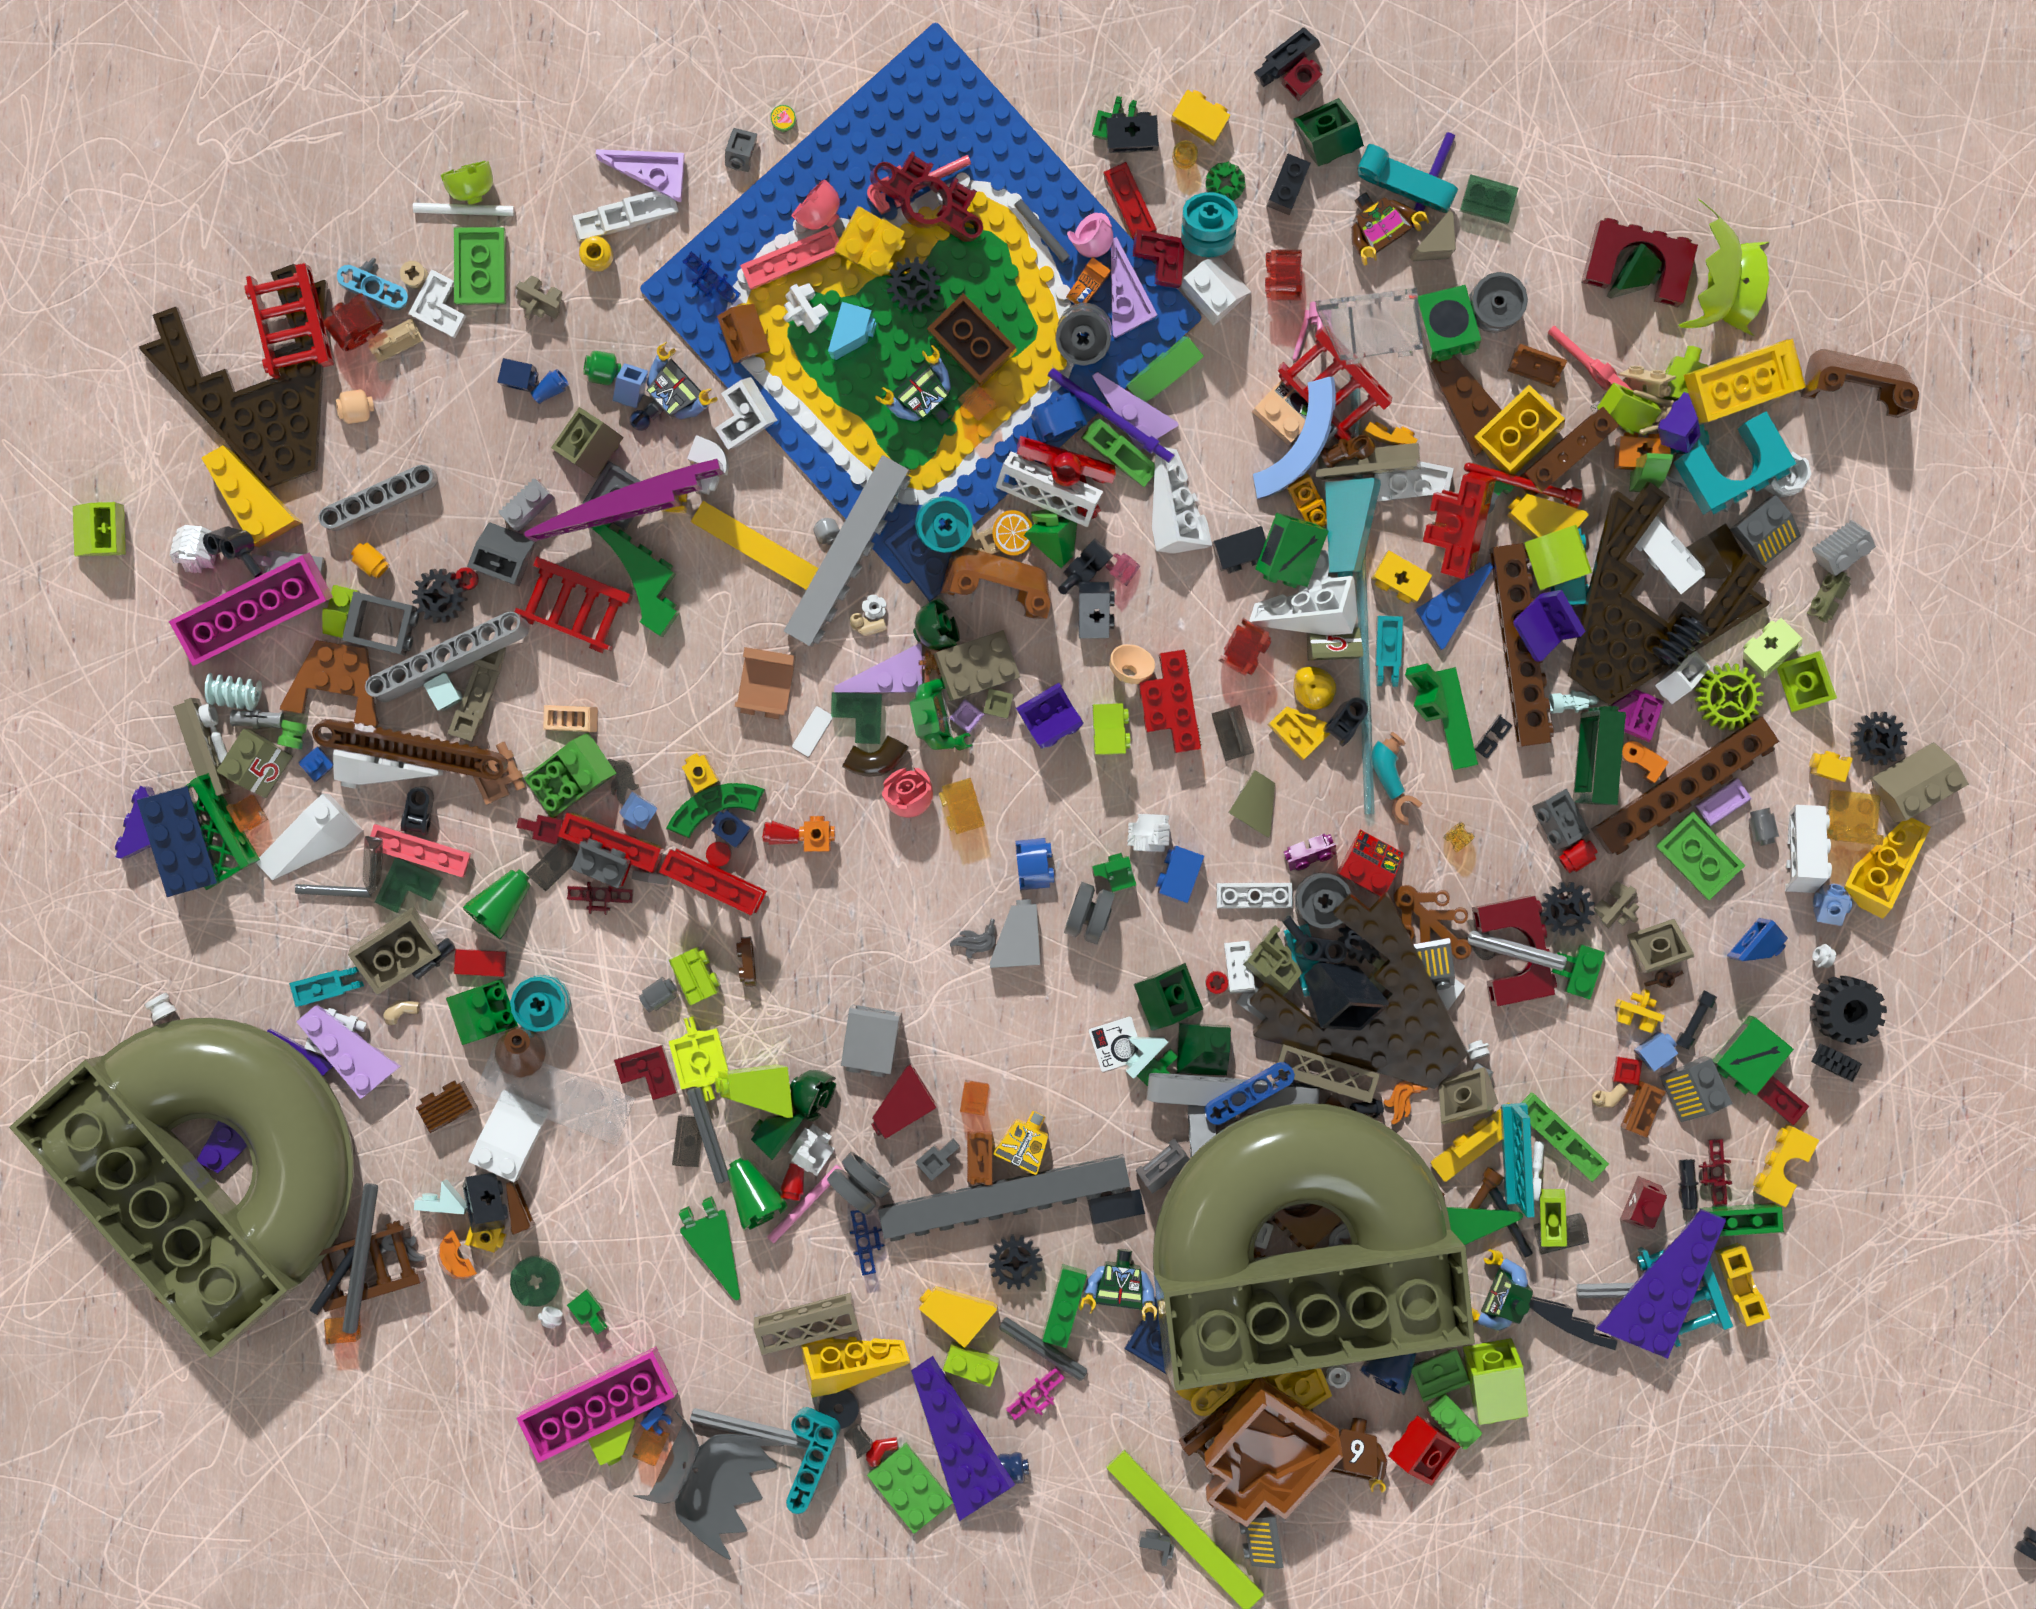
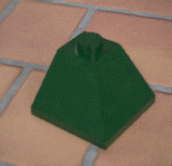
M1641 243L1630 253L1607 297L1611 299L1644 290L1650 284L1655 285L1662 273L1659 271L1662 262Z
M1179 1023L1177 1073L1227 1076L1231 1027L1229 1025Z
M794 1112L791 1118L774 1115L768 1116L764 1122L759 1119L751 1130L754 1133L751 1140L773 1160L804 1117Z

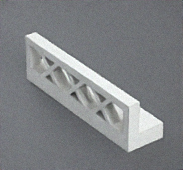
M1012 451L1002 466L996 488L1085 527H1088L1095 507L1103 493L1102 490L1081 481L1072 486H1061L1053 480L1051 468L1035 461L1025 460ZM1006 474L1014 477L1018 485L1013 486L1004 482ZM1027 487H1037L1041 495L1031 494ZM1050 497H1060L1064 504L1056 505ZM1080 506L1087 509L1086 517L1077 514L1073 507Z

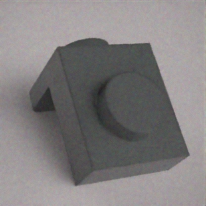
M1146 1529V1532L1140 1531L1138 1538L1139 1547L1162 1551L1160 1558L1161 1566H1167V1560H1172L1174 1544H1170V1537L1161 1535V1532L1155 1529Z

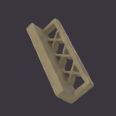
M1419 444L1376 447L1372 455L1366 459L1358 460L1356 457L1351 460L1345 459L1335 464L1333 468H1328L1325 465L1320 454L1318 456L1319 469H1316V477L1326 480L1421 469Z
M189 698L184 700L185 703L173 706L196 776L209 773L216 796L231 794L227 778L217 772L221 763L211 739L210 728L203 725L199 716V707L202 706L200 699Z
M1283 1044L1278 1062H1275V1064L1284 1062L1287 1051L1297 1054L1301 1063L1291 1067L1295 1074L1294 1080L1368 1103L1372 1102L1380 1074ZM1302 1056L1308 1057L1310 1059L1304 1061ZM1314 1060L1321 1061L1325 1071L1318 1075L1310 1073L1306 1064ZM1325 1063H1328V1064H1331V1065H1334V1066L1328 1069V1067L1326 1066ZM1339 1067L1344 1068L1349 1078L1339 1082L1333 1079L1330 1072ZM1280 1069L1278 1072L1279 1075L1286 1077V1073L1289 1071ZM1350 1071L1357 1072L1358 1074L1352 1076ZM1362 1075L1373 1077L1369 1091L1359 1088L1354 1079Z
M851 1292L754 1317V1332L761 1355L859 1330ZM849 1314L852 1324L844 1326L835 1323L838 1316ZM818 1321L827 1324L826 1329L821 1332H816L810 1328ZM795 1327L803 1331L801 1336L795 1339L786 1335L789 1329ZM773 1334L779 1337L775 1344L765 1346L762 1336Z

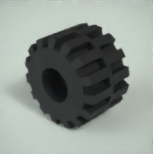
M1840 975V978L1831 977L1827 979L1828 985L1821 983L1817 987L1821 992L1819 995L1813 994L1811 1000L1816 1001L1814 1007H1810V1013L1816 1015V1018L1812 1019L1815 1026L1821 1028L1819 1031L1823 1035L1842 1043L1856 1045L1857 1042H1868V1035L1876 1037L1880 1033L1876 1028L1878 1025L1884 1026L1886 1020L1881 1019L1882 1013H1887V1006L1880 1004L1885 999L1881 993L1876 992L1878 988L1873 984L1854 977Z

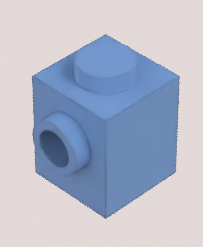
M624 363L616 377L613 401L637 408L645 393L648 371Z
M631 792L619 813L625 818L623 823L634 830L637 827L645 830L658 808L638 794Z
M1656 1032L1634 1049L1648 1069L1654 1072L1660 1067H1668L1675 1061L1673 1057L1678 1054L1674 1048L1677 1046L1674 1039L1668 1033L1664 1035L1661 1032Z

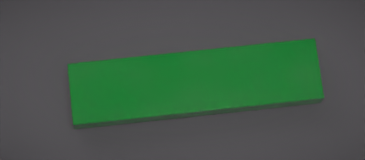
M1453 667L1436 671L1442 681L1448 708V717L1441 718L1452 770L1478 765L1457 669Z

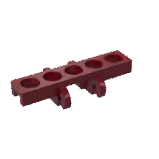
M587 882V887L567 886V900L589 901V906H586L589 914H592V911H603L607 915L608 911L611 910V907H608V902L633 903V889H617L611 885H608V888L592 887L591 882ZM571 890H579L580 896L572 897ZM584 890H586V897L583 896ZM598 890H603L605 892V897L603 899H598L596 897V892ZM612 892H617L618 896L616 899H612ZM621 893H629V900L621 899ZM593 901L604 902V906H593Z
M1708 1139L1709 1164H1706V1161H1704L1703 1164L1698 1165V1167L1702 1168L1703 1180L1699 1182L1704 1183V1186H1708V1183H1711L1712 1205L1728 1204L1726 1184L1732 1185V1181L1725 1180L1724 1163L1730 1164L1731 1160L1724 1159L1723 1139ZM1714 1142L1719 1143L1718 1151H1713ZM1714 1155H1719L1720 1160H1714ZM1720 1167L1721 1175L1714 1176L1713 1169ZM1708 1168H1710V1179H1708ZM1717 1192H1722L1723 1194L1721 1201H1717Z

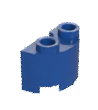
M1070 392L1057 397L1056 403L1048 406L1047 402L1033 408L1035 413L1030 417L1042 443L1088 425L1077 397H1072Z
M1045 838L1015 841L1020 890L1050 888V883H1054L1053 868H1048L1047 858H1052L1051 843H1046Z

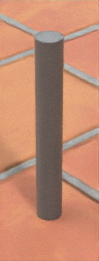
M1022 199L1018 200L1014 204L1015 208L1064 263L1070 255Z
M296 884L295 894L371 898L372 888Z

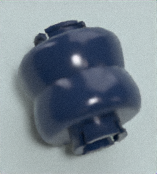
M1014 1452L1010 1455L1005 1453L999 1454L997 1457L1015 1484L1024 1483L1025 1475H1029L1028 1459L1023 1460L1021 1452Z

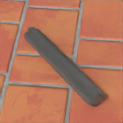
M695 1087L688 1090L687 1095L716 1183H724L729 1180L728 1169L702 1089Z
M1008 1317L1002 1320L999 1326L1001 1331L1077 1380L1082 1381L1087 1374V1368L1050 1344L1043 1342L1042 1339Z

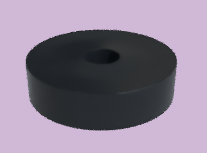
M845 1389L822 1396L819 1403V1412L836 1419L841 1429L850 1426L856 1420L859 1412V1402L852 1391ZM841 1404L844 1410L837 1412L834 1406Z

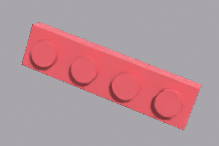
M832 226L740 266L750 290L836 255L837 253L834 252V249L839 239Z
M378 824L373 825L367 845L368 849L462 878L465 877L472 854Z

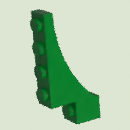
M612 523L592 527L591 529L598 533L613 549L632 580L641 609L642 618L639 622L660 637H664L680 614L675 610L677 605L666 597L660 600V597L676 575L671 571L673 565L662 558L659 561L652 558L651 554L653 552L641 543L638 547L630 543L632 537L619 529L617 533L611 530L609 527Z

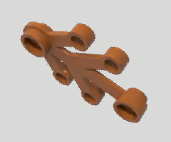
M1400 886L1394 894V901L1402 909V922L1406 929L1411 930V940L1415 935V929L1412 926L1413 910L1420 917V943L1431 942L1430 928H1432L1442 939L1450 938L1452 955L1460 960L1468 958L1472 951V945L1468 943L1466 938H1456L1439 921L1454 920L1458 924H1463L1468 919V911L1463 907H1458L1455 910H1427L1421 903L1435 902L1438 906H1446L1449 903L1450 894L1446 890L1418 892L1413 886ZM1408 894L1411 897V901H1403L1402 896ZM1438 895H1445L1447 900L1440 902L1437 898ZM1463 912L1465 918L1458 919L1456 913ZM1457 947H1464L1466 952L1464 954L1458 953Z

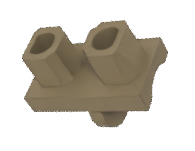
M532 275L524 283L519 281L516 286L518 290L516 299L521 301L519 306L526 310L525 318L531 320L534 315L543 318L544 314L554 319L560 314V303L563 298L562 291L551 287L545 295L539 291L542 287V282Z
M1617 881L1609 891L1617 899V902L1610 906L1602 899L1594 907V911L1608 929L1621 914L1623 915L1617 922L1622 926L1628 920L1634 923L1638 921L1634 913L1639 906L1633 903L1627 909L1638 895L1636 893L1637 890L1631 885L1628 888Z

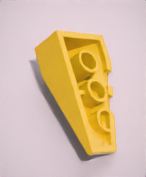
M1912 817L1906 821H1901L1853 867L1844 888L1860 908L1881 919H1884L1890 912L1927 837L1930 826Z
M830 1337L801 1345L805 1375L811 1398L840 1392L910 1364L904 1340L874 1338L871 1341L857 1340V1337H848V1339Z

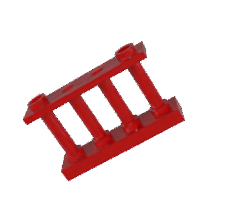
M306 263L295 265L297 273H294L292 277L258 284L257 280L252 276L246 277L245 293L248 300L252 301L265 358L262 359L263 368L266 374L269 373V376L275 379L280 378L278 368L310 360L318 361V364L323 367L334 365L312 270ZM295 286L301 288L302 297L299 298V301L264 309L261 294ZM298 311L307 313L308 322L304 326L270 334L267 319ZM306 335L313 338L314 347H311V350L279 358L275 357L273 343Z
M1323 325L1316 331V344L1290 368L1282 362L1278 368L1280 373L1278 376L1287 386L1291 384L1309 403L1308 385L1306 386L1297 374L1320 353L1329 351L1334 357L1333 363L1313 381L1332 377L1340 369L1342 371L1346 369L1351 375V380L1336 393L1335 407L1357 388L1363 387L1368 393V399L1342 422L1333 414L1331 423L1338 428L1334 436L1338 440L1346 439L1348 441L1351 438V432L1348 430L1374 406H1380L1385 410L1392 403L1393 397L1338 338Z
M537 556L533 566L539 568L538 573L540 575L525 611L515 608L514 612L520 614L531 625L534 624V621H537L590 643L589 648L602 654L604 649L611 651L612 646L604 644L619 606L622 607L623 603L630 605L633 595ZM553 575H557L563 578L561 581L563 585L549 620H545L536 616L535 612L549 578L552 579ZM579 584L586 587L584 591L586 596L572 630L558 625V622L572 588ZM601 593L609 597L608 602L610 603L595 639L582 635L581 632L595 598L599 597Z
M677 848L675 851L669 849L659 871L661 874L751 916L753 912H758L767 893V890Z

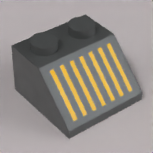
M1777 495L1767 498L1730 529L1748 553L1763 566L1801 537L1793 515Z
M1450 938L1414 944L1436 989L1445 990L1455 985Z
M1702 1056L1659 1076L1680 1122L1710 1115L1733 1104L1710 1057Z
M1265 1507L1248 1527L1239 1523L1241 1534H1246L1247 1543L1242 1544L1245 1559L1250 1558L1251 1565L1255 1567L1284 1568L1276 1517Z

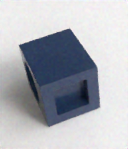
M503 358L497 383L504 387L531 392L532 386L536 387L539 374L536 372V367L532 364Z
M726 810L724 813L720 811L711 823L714 825L711 831L735 848L741 845L753 828L729 810ZM728 820L735 822L737 826L736 832L732 835H728L724 831V824Z

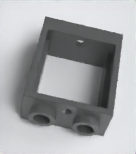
M354 591L342 640L406 656L407 651H410L413 645L412 628L417 626L419 620V613L416 612L417 607ZM367 601L405 610L396 647L359 638Z

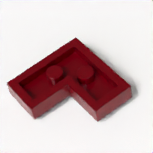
M1137 229L1134 233L1133 257L1156 261L1155 284L1179 289L1182 285L1185 249L1181 238Z
M663 1044L614 1060L621 1084L645 1077L652 1100L678 1092Z

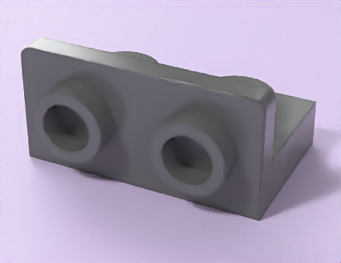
M1567 789L1561 790L1548 799L1532 806L1537 820L1541 823L1547 834L1548 841L1555 850L1569 846L1590 833Z
M590 838L588 842L581 841L579 844L580 849L571 869L615 888H620L631 861L625 858L626 853L612 848L611 852L602 848V843Z

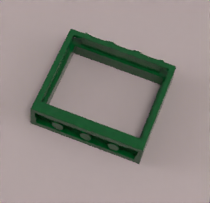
M1598 706L1588 708V712L1580 714L1573 790L1574 803L1618 805L1626 712H1618L1619 707Z

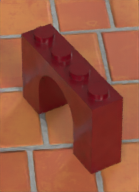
M1604 218L1595 226L1581 283L1606 289L1611 283L1620 251L1630 246H1639L1642 243L1662 262L1660 266L1662 273L1659 278L1654 302L1679 307L1684 303L1698 244L1692 243V240L1686 237H1677L1675 239L1667 237L1668 234L1662 231L1654 230L1651 233L1643 231V227L1639 225L1629 224L1624 226L1620 225L1618 220Z
M1529 895L1472 907L1477 932L1513 927L1524 934L1530 947L1550 952L1549 949H1546L1545 939H1547L1546 927L1544 924H1541L1540 919L1542 905L1540 900L1536 899V896ZM1529 961L1515 975L1486 981L1491 1006L1496 1007L1555 995L1554 988H1557L1556 977L1553 973L1551 974L1550 967Z

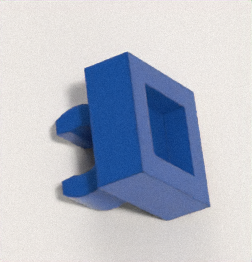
M318 746L298 762L314 782H317L333 768V762Z
M661 1403L653 1407L640 1424L646 1430L653 1425L654 1431L661 1434L663 1429L659 1426L658 1422L664 1420L670 1425L672 1418L668 1414H663L667 1406Z

